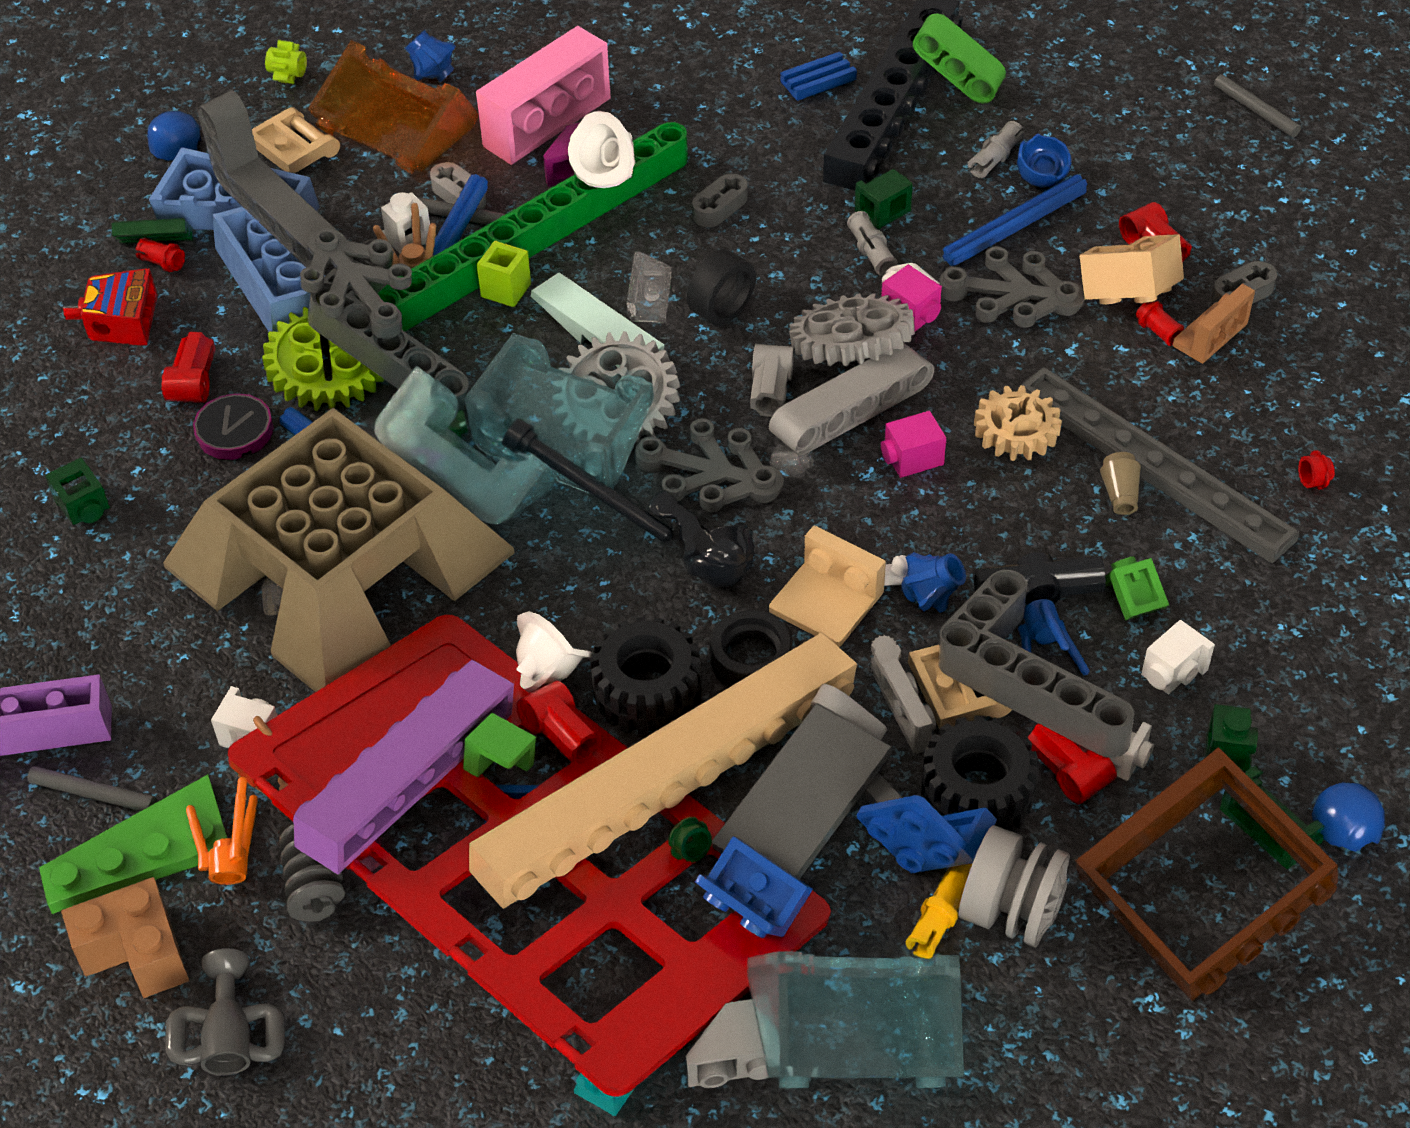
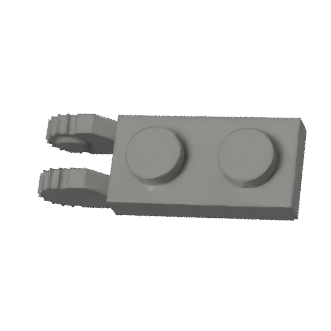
M885 635L879 636L871 644L872 655H874L870 661L871 672H873V676L913 753L924 752L928 748L932 731L936 729L933 711L929 705L922 704L918 697V688L913 675L910 672L905 673L899 662L901 649L899 645H896V641L893 640L894 638Z

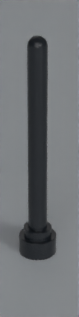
M518 418L509 427L502 440V445L514 453L520 451L525 455L529 452L660 541L668 542L672 539L673 531L669 526L538 440V434L533 431L534 426L522 418Z

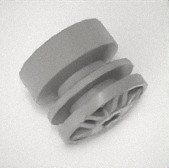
M992 825L984 836L969 871L959 905L958 916L960 919L990 929L1001 912L1007 913L1005 934L1012 939L1018 934L1025 920L1027 921L1023 941L1025 944L1036 948L1044 933L1054 923L1062 904L1068 883L1067 869L1070 854L1058 849L1046 868L1044 867L1048 849L1046 844L1040 842L1034 848L1028 860L1022 859V835Z

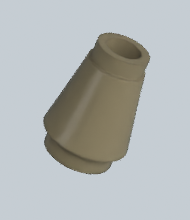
M1116 452L1106 456L1100 469L1113 511L1118 515H1129L1138 510L1141 465L1136 461L1135 456L1128 452Z

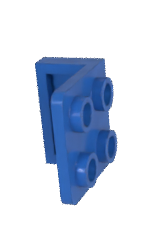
M918 795L861 806L857 813L858 820L867 828L868 833L874 839L880 841L896 858L897 863L910 873L972 864L984 836L997 821L986 807L941 816L925 798Z

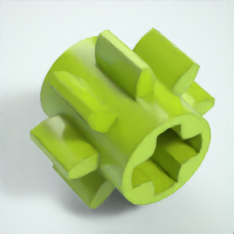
M278 40L277 48L270 47L267 50L265 67L267 72L273 73V80L294 84L295 77H303L307 67V57L305 52L299 51V44Z

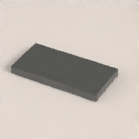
M815 704L712 840L713 849L722 854L732 837H738L800 879L891 756V746L822 706Z

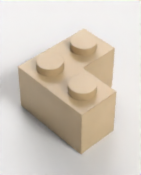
M1180 234L1144 236L1130 245L1095 246L1080 254L1084 298L1099 299V304L1118 303L1122 301V298H1134L1135 303L1152 302L1157 300L1159 294L1171 291L1173 285L1184 279Z

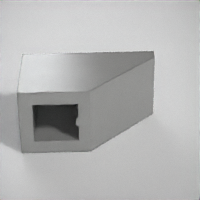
M774 995L726 1003L686 1055L688 1087L702 1086L704 1088H715L724 1085L728 1080L746 1077L761 1080L769 1078L777 1072L785 1071V1044Z

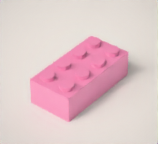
M576 26L478 89L476 96L483 147L512 165L562 132L567 125L574 124L611 99L607 43L583 28Z

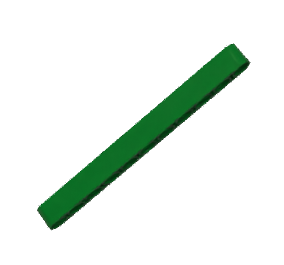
M667 122L633 140L636 164L633 167L631 178L620 185L604 189L592 187L581 181L575 174L412 268V283L407 289L397 290L390 285H386L377 294L383 302L392 303L400 310L402 314V330L404 332L480 288L477 263L494 241L527 250L528 258L683 168L688 161L686 128L679 123Z

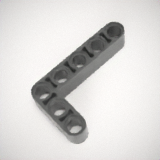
M229 90L199 106L197 111L211 165L220 185L305 267H310L313 255L308 250V238L310 235L320 229H336L258 157L247 109L235 91Z
M369 239L363 242L362 244L369 245L372 241L377 239ZM392 249V259L386 265H375L369 259L347 257L351 262L389 269L392 266L394 251ZM334 268L324 277V288L317 293L310 294L307 320L315 331L423 407L452 402L455 411L464 410L469 388L467 376L403 330L397 336L388 339L374 335L370 328L371 312L350 286L344 298V312L342 315L336 318L323 316L320 312V297L322 294L329 292L337 269ZM367 281L376 293L387 285Z
M1000 570L993 573L941 628L938 660L940 670L956 681L1098 755L1111 758L1122 756L1128 751L1134 722V709L1124 699L1005 640L1024 617L1027 581L1022 574L1013 570Z

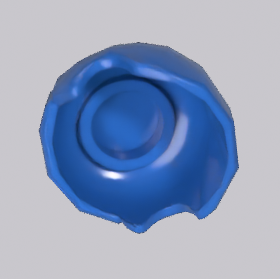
M182 111L161 113L148 126L149 150L156 158L168 161L174 160L182 147L197 151L198 141L202 140L200 126L195 118Z
M1036 134L1027 142L1023 140L1020 143L1017 168L1021 177L1030 185L1040 188L1051 187L1061 182L1069 174L1072 157L1066 144L1057 138Z
M1342 782L1325 789L1318 796L1312 811L1313 822L1319 820L1325 826L1320 833L1324 836L1323 839L1330 845L1344 847L1357 852L1371 842L1375 844L1380 842L1385 827V811L1377 795L1367 787L1357 783Z

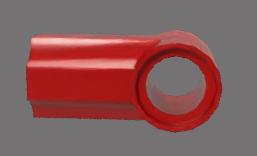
M1151 202L1120 217L1119 220L1120 233L1129 245L1144 236L1179 234L1169 225L1165 210L1156 202ZM1180 235L1183 262L1190 255L1192 245Z
M189 332L187 337L181 339L173 366H167L163 371L162 394L165 401L205 403L207 401L210 390L209 370L216 350L213 339L207 338L202 332Z
M554 681L517 701V713L523 726L534 735L542 732L571 762L576 761L578 764H581L591 759L594 752L601 746L602 735L576 710L574 698L570 690L562 682Z
M1039 723L1028 736L1032 743L1031 751H1036L1038 758L1056 774V780L1060 789L1073 803H1084L1117 778V771L1109 757L1098 755Z

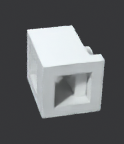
M412 192L409 194L397 193L391 197L390 203L381 207L385 229L382 232L399 253L402 252V248L405 245L413 243V233L405 236V231L410 228L412 229V203H417L419 207L422 245L426 244L430 225L428 208Z
M1179 620L1147 648L1141 675L1153 687L1163 690L1169 695L1181 683L1184 685L1189 684L1198 672L1203 675L1208 671L1215 644L1182 620Z
M231 686L211 719L219 745L229 748L235 741L257 729L253 722L255 716H260L265 723L276 717L275 706L262 699L254 698L251 700L241 696L239 688Z

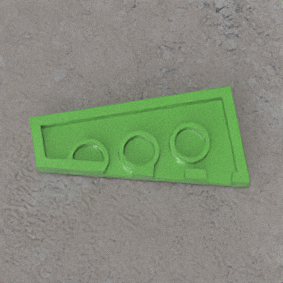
M206 775L39 867L47 904L51 913L60 912L63 909L152 877L157 880L198 866V853L186 813L188 805L195 807L208 852L213 848L215 841L228 838L209 776Z

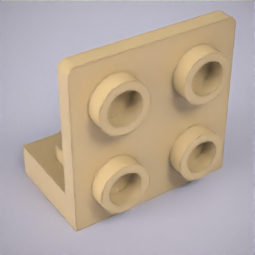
M814 525L805 535L804 564L769 604V612L814 636L822 632L840 647L884 593L886 561Z

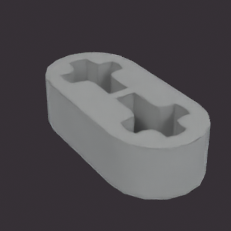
M445 162L437 164L430 171L432 191L447 203L455 204L471 174L454 163ZM484 194L481 202L479 203L477 207L478 209H483L487 203L486 194Z
M822 684L811 702L812 707L818 704L879 740H882L887 732L886 726L850 696L831 685Z

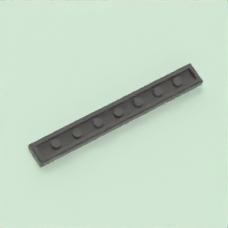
M1045 367L1022 384V386H1025L1026 393L1031 394L1038 389L1040 390V399L1048 397L1053 399L1052 408L1060 409L1059 419L1062 420L1061 425L1107 456L1116 452L1133 454L1136 461L1141 465L1140 477L1270 563L1273 564L1297 542L1300 533L1298 530Z

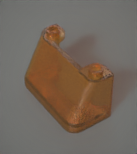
M351 40L307 109L317 119L315 125L322 131L330 135H334L335 132L396 160L395 163L400 168L413 174L415 170L423 172L474 127L479 114L458 88L444 83L443 87L438 85L434 89L391 69L385 60L380 58L378 60H371L365 53L366 47Z

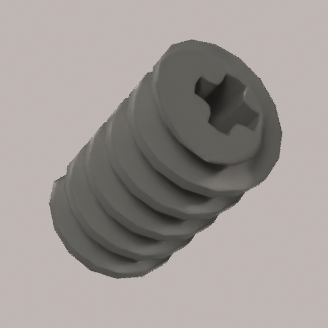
M290 821L278 831L281 865L283 866L282 876L285 882L284 892L287 898L286 909L290 917L296 920L306 922L321 921L335 911V904L339 903L345 896V888L341 884L343 873L342 871L339 874L334 873L295 848L294 823Z

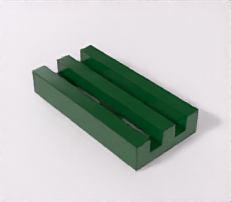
M184 218L117 221L112 223V236L116 237L120 244H137L143 237L156 242L193 241V228Z

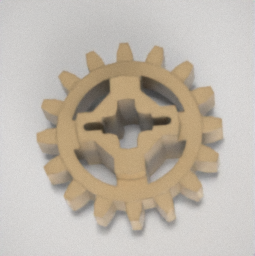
M1022 385L1019 387L1018 392H1012L1009 386H1004L1003 394L1000 395L992 390L989 393V400L981 399L979 401V409L975 411L974 426H976L975 436L976 438H983L982 447L984 449L992 446L996 447L995 456L997 457L1007 452L1010 453L1009 457L1012 461H1015L1017 454H1023L1027 460H1031L1032 452L1034 451L1044 456L1047 446L1055 447L1057 436H1060L1062 420L1059 419L1060 409L1052 408L1053 399L1051 397L1040 399V390L1038 389L1029 394L1026 393L1025 386Z

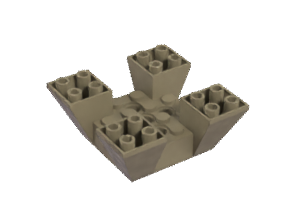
M332 408L206 499L163 564L170 573L216 611H219L265 575L283 589L271 646V655L313 691L317 692L391 646L364 591L400 563L404 562L444 594L456 601L515 552L509 543L447 491Z

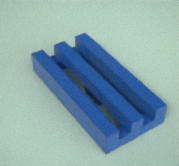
M837 52L781 72L780 82L798 101L856 80L857 70L854 67H850V62L847 59L843 60L841 52Z

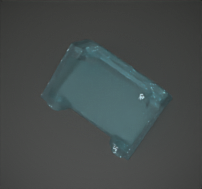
M513 333L465 396V403L474 443L483 452L587 492L529 452L525 455L520 451L514 453L502 445V440L507 430L516 419L522 418L534 426L533 431L538 434V440L614 489L653 403L654 391L653 383L639 376H622L616 383L614 390L550 366V359L546 348L540 341Z
M418 366L414 368L375 422L376 437L384 446L447 491L480 520L491 525H500L508 522L543 497L562 475L532 453L527 459L520 462H512L502 457L496 465L448 429L459 411L457 396Z
M778 951L747 958V978L768 1078H779V1088H809V1078H916V1088H946L945 1078L964 1077L960 955H934L932 959L925 960V958L908 956L898 958L814 957V954L801 955V952Z

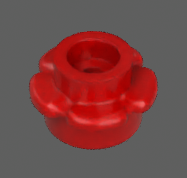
M1318 450L1312 451L1308 456H1303L1298 465L1300 481L1306 488L1317 487L1318 490L1328 487L1329 482L1334 478L1335 469L1332 460L1322 455Z

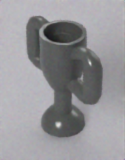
M230 948L216 949L205 954L202 957L201 965L203 972L211 980L215 981L216 1001L211 1005L210 1009L186 1006L170 1012L165 1029V1051L170 1061L179 1065H192L200 1062L202 1069L207 1073L232 1075L247 1069L251 1060L270 1062L280 1057L285 1047V1018L281 1009L270 1003L241 1008L240 1004L235 1001V981L247 971L249 966L248 955L243 951ZM259 1018L265 1019V1047L250 1043L248 1023ZM187 1021L203 1025L200 1045L190 1050H185Z

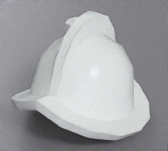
M594 111L585 115L571 135L568 146L569 161L576 176L589 186L604 189L618 186L631 178L633 167L636 164L632 135L626 131L620 120L612 114Z
M528 611L517 617V626L521 636L516 649L519 665L516 670L522 673L520 686L527 692L535 691L543 684H550L567 678L583 657L591 658V654H595L590 651L573 649L565 637L539 614Z

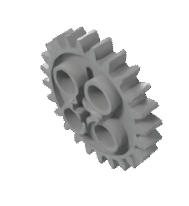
M873 293L867 298L861 297V294H856L851 298L843 295L840 297V301L826 299V305L813 304V310H802V316L794 317V323L790 324L789 331L791 346L794 347L796 355L802 354L803 360L813 358L814 364L827 360L828 366H832L837 361H841L843 366H847L853 361L863 364L866 358L877 361L879 360V354L891 356L893 355L892 348L903 349V342H911V335L915 334L913 310L909 309L907 303L901 304L899 298L890 301L889 295L876 299V295Z
M625 331L622 333L620 340L615 341L611 332H609L606 336V343L601 344L596 337H592L593 348L588 350L586 347L579 345L578 349L581 354L579 358L570 355L566 357L570 369H558L563 381L554 382L553 386L558 395L553 397V401L558 408L556 413L560 422H564L563 425L568 434L574 433L579 444L587 439L590 448L595 450L602 442L606 453H610L613 445L618 443L622 452H626L629 441L633 440L637 446L643 435L656 437L653 430L655 426L663 429L668 427L663 416H675L676 412L671 403L680 402V396L676 389L681 386L678 376L675 375L677 371L673 361L669 362L670 360L665 349L659 351L656 341L652 340L645 346L643 336L639 334L633 342H630L629 336ZM620 365L616 370L607 371L611 366ZM591 375H597L601 379L599 380ZM651 384L645 390H637L641 385ZM596 393V395L589 400H583V398L588 394ZM631 403H632L633 405L635 404V405L641 407L642 409H637V408H635L634 406L631 405ZM626 413L623 418L612 420L615 415Z

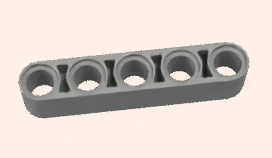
M904 344L903 349L892 348L893 355L879 354V360L869 359L863 364L784 404L770 419L769 430L798 455L807 454L920 392L932 379L934 366L906 344Z

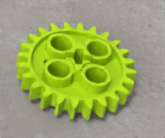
M303 307L302 317L289 313V324L278 321V332L269 331V342L263 344L264 355L262 356L267 381L273 382L276 393L284 391L285 401L288 402L297 396L298 405L301 408L308 401L313 402L314 411H318L322 403H327L330 410L332 408L335 409L336 402L339 401L348 408L350 407L351 397L354 396L356 399L364 401V390L375 393L376 382H384L385 380L328 340L333 379L326 381L320 333L309 325L307 320L309 309Z

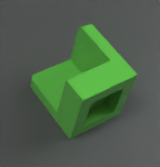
M491 713L465 738L463 769L479 777L493 762H496L507 769L516 765L528 771L534 765L536 736Z

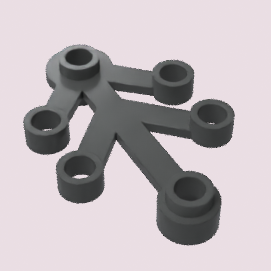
M320 229L312 233L308 238V250L313 255L310 267L304 268L300 273L301 288L308 293L321 291L324 288V272L328 264H333L337 269L329 292L322 294L320 297L321 314L328 318H336L342 315L344 312V298L350 286L371 312L370 328L372 333L377 337L385 339L397 336L402 330V314L400 310L392 303L383 302L367 281L387 284L394 289L404 290L410 287L412 283L411 268L399 263L392 265L389 269L351 262L347 257L369 259L375 265H386L392 259V246L386 240L377 239L366 245L346 241L344 235L334 229Z
M999 246L991 247L986 251L985 266L992 271H996L1005 281L968 277L966 272L960 267L947 268L939 279V285L942 286L941 297L949 301L964 299L968 295V291L1003 295L996 300L991 297H983L977 301L975 316L979 321L986 323L995 321L998 315L1014 308L1013 322L1019 327H1031L1035 324L1036 320L1052 312L1063 316L1074 315L1085 303L1083 288L1071 281L1062 282L1045 267V256L1037 251H1030L1024 254L1022 270L1027 275L1035 276L1044 286L1033 285L1008 262L1007 250ZM1030 299L1041 300L1035 305L1026 302Z
M703 418L691 423L690 437L693 443L700 446L707 459L667 449L666 445L654 436L643 438L635 448L636 465L643 472L656 473L664 469L666 465L698 473L687 478L677 474L668 475L662 480V491L666 490L676 501H680L685 495L700 490V506L708 512L719 511L723 505L748 496L756 502L768 503L775 500L784 487L782 473L772 466L762 465L751 447L750 432L743 428L731 430L728 433L727 440L728 450L739 456L745 469L730 464L714 438L713 423ZM724 481L737 483L724 489L716 485ZM670 487H678V489H669V488H670ZM708 497H716V499H713V500H710V499H707V498H708Z

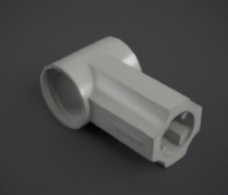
M755 344L752 362L753 385L750 408L756 410L760 416L772 417L785 404L787 382L792 380L794 347L765 344Z

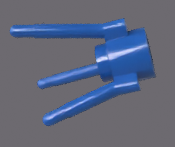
M1039 599L1028 604L1025 607L1023 617L1025 624L1018 627L1021 647L1031 652L1032 639L1036 640L1039 644H1050L1057 641L1063 651H1068L1081 673L1088 675L1090 672L1089 668L1067 633L1064 622L1060 620L1054 603L1047 599Z

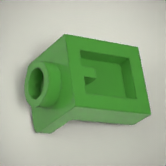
M1133 556L1111 564L1112 571L1105 575L1106 586H1113L1125 621L1163 610L1169 606L1152 558L1136 562Z

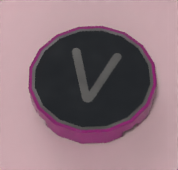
M234 393L219 396L206 403L197 412L193 422L195 438L200 448L206 454L217 459L234 460L242 458L241 454L247 453L250 450L252 454L261 450L270 440L274 429L269 407L261 399L249 394Z

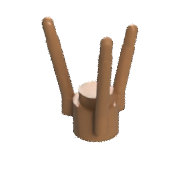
M412 203L413 243L407 244L402 248L399 258L394 251L392 265L400 263L412 269L433 257L436 224L430 223L426 249H424L421 243L420 216L417 203ZM374 225L373 231L377 239L388 241L378 225Z

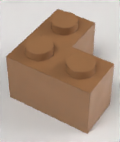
M154 877L61 910L72 950L85 977L129 962L131 972L143 998L189 982L172 924Z

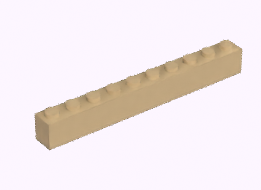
M819 633L470 842L469 872L503 909L517 900L529 898L539 886L555 876H564L573 869L576 863L587 856L604 851L613 840L629 830L635 831L641 828L650 817L665 808H673L682 801L685 795L698 787L710 785L717 779L719 774L735 764L741 765L751 758L753 753L767 744L779 742L788 731L800 725L812 710L811 702L822 684L831 685L850 696L854 689L853 683L857 663L824 633Z

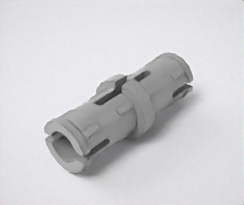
M1009 121L996 135L988 137L983 143V148L969 160L968 168H972L978 163L970 172L975 177L984 178L999 161L1001 163L1009 157L1010 150L1024 138V131L1015 136L1023 127L1018 122Z
M865 211L853 213L847 220V226L858 241L857 247L863 256L869 258L876 273L884 276L889 268L898 263L886 246L887 239L882 231L876 230Z

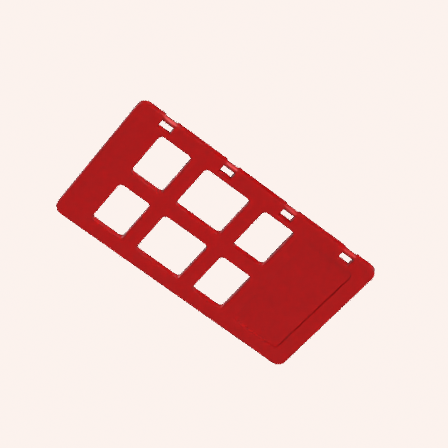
M442 615L266 722L265 724L271 729V736L265 735L257 728L235 741L228 749V763L241 777H245L251 786L257 787L272 800L274 806L293 821L297 809L304 802L314 799L326 788L333 776L338 773L342 774L357 761L364 749L373 747L387 734L395 722L405 719L416 709L422 698L431 696L444 684L452 672H458L469 661L474 660L514 683L512 715L506 721L521 729H525L518 716L516 704L519 699L532 692H527L520 686L522 673L516 670L519 665L515 660L459 617ZM576 708L602 735L601 746L594 752L591 759L581 764L573 761L520 799L509 797L482 774L476 777L463 769V759L424 796L436 788H446L486 820L485 824L416 871L408 870L375 841L355 858L346 869H351L367 883V887L441 952L459 963L468 971V975L552 1049L556 1048L575 1065L574 1068L600 1091L609 1096L619 1097L632 1091L709 1026L726 1003L737 1002L824 929L829 922L831 909L827 901L812 890L783 937L767 933L764 938L753 934L740 924L743 916L734 911L698 941L689 942L642 905L645 900L694 863L686 861L684 858L678 860L673 857L670 852L672 847L669 846L667 840L618 878L606 876L585 858L576 863L573 869L564 876H555L558 881L583 900L584 904L518 954L508 955L446 903L441 896L472 875L469 872L470 842L627 749L624 744ZM275 774L288 784V786L280 791L267 781V779ZM688 794L673 808H665L659 812L674 825L687 817H696L707 825L712 840L725 824V822ZM711 844L707 854L719 859L721 853L714 850ZM370 855L383 868L373 873L360 861ZM617 929L657 961L663 969L599 1021L587 1023L540 982L605 931ZM468 941L484 954L476 961L460 949ZM575 1032L591 1048L584 1054H581L565 1039Z

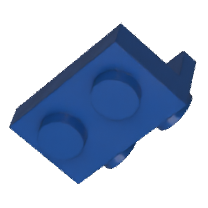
M735 836L732 837L710 874L708 876L699 874L695 880L696 884L706 890L703 895L706 901L724 912H727L729 908L743 916L740 924L761 938H764L767 933L783 937L813 890L812 887Z

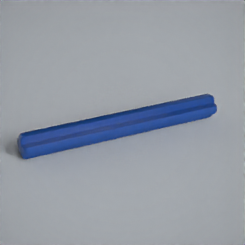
M1075 174L945 246L943 249L944 261H947L950 266H956L1080 197L1087 191L1086 186L1088 184L1086 179H1082L1080 175Z

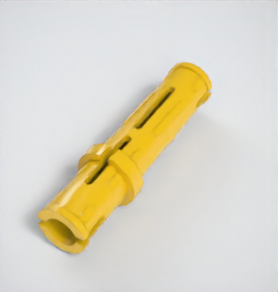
M972 864L949 867L933 896L929 897V899L926 898L920 910L922 915L905 943L909 950L913 949L916 942L919 943L913 952L916 956L925 959L933 957L935 949L945 931L950 926L953 927L958 920L957 910Z

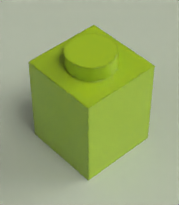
M494 241L477 263L482 298L515 307L531 285L527 250Z

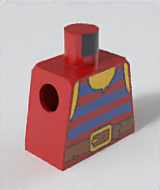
M138 269L91 276L87 281L84 297L64 298L63 313L65 319L82 320L88 338L93 341L147 345L158 297L150 269Z

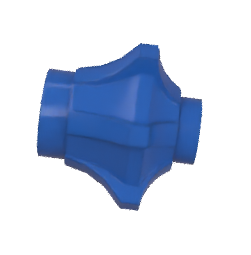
M423 30L405 47L413 62L414 78L417 81L424 78H436L439 82L444 80L454 70L451 62L452 53L456 46L452 42L437 40Z
M915 552L908 554L905 557L908 564V573L903 578L904 580L901 585L905 597L911 602L917 601L919 608L923 611L928 610L930 607H934L939 613L945 611L948 608L951 594L966 581V572L962 562L956 555L951 553L944 556H932L930 554L922 556Z

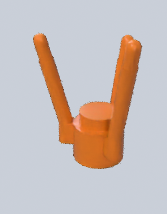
M240 777L237 783L232 838L215 841L213 848L209 852L195 807L192 805L186 807L190 829L198 853V870L209 871V881L215 884L233 885L241 883L246 879L247 859L256 817L258 797L257 795L250 796L245 814L247 779L245 777Z

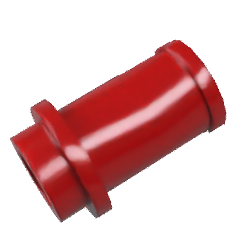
M143 237L137 243L136 251L145 253H136L137 259L160 265L166 272L178 271L184 265L185 253L175 243L166 245L147 237Z
M1159 301L1143 303L1136 312V318L1139 319L1138 324L1142 328L1148 327L1168 346L1173 345L1174 338L1185 329L1182 324H1179L1163 310V305Z

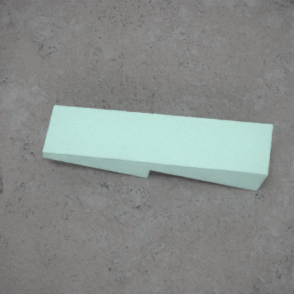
M560 272L531 290V297L580 343L585 340H589L592 343V337H596L601 344L606 343V336L609 332H611L615 341H619L622 333L625 331L629 336L630 342H633L641 334L645 341V346L654 340L659 351L664 350L663 343Z

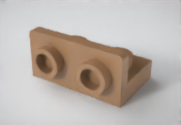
M1241 284L1231 294L1223 295L1219 302H1215L1174 338L1173 347L1203 364L1248 324L1255 290L1245 284Z

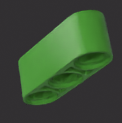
M931 14L928 16L913 40L914 50L921 58L977 103L983 104L992 101L1006 77L1005 67L999 60L942 14Z

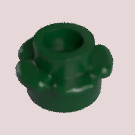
M687 817L681 820L670 832L668 844L672 847L670 852L678 860L684 858L686 861L695 862L702 859L708 853L712 844V836L708 831L707 825L696 817Z

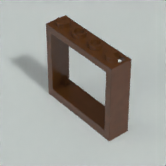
M1219 747L1075 860L1079 879L1191 1001L1201 993L1210 995L1215 992L1227 979V972L1239 963L1244 966L1257 958L1264 948L1263 943L1276 933L1282 936L1289 932L1299 922L1301 918L1299 914L1313 903L1319 906L1326 902L1337 890L1336 884L1338 883V865ZM1224 788L1309 876L1190 972L1106 880L1217 791Z

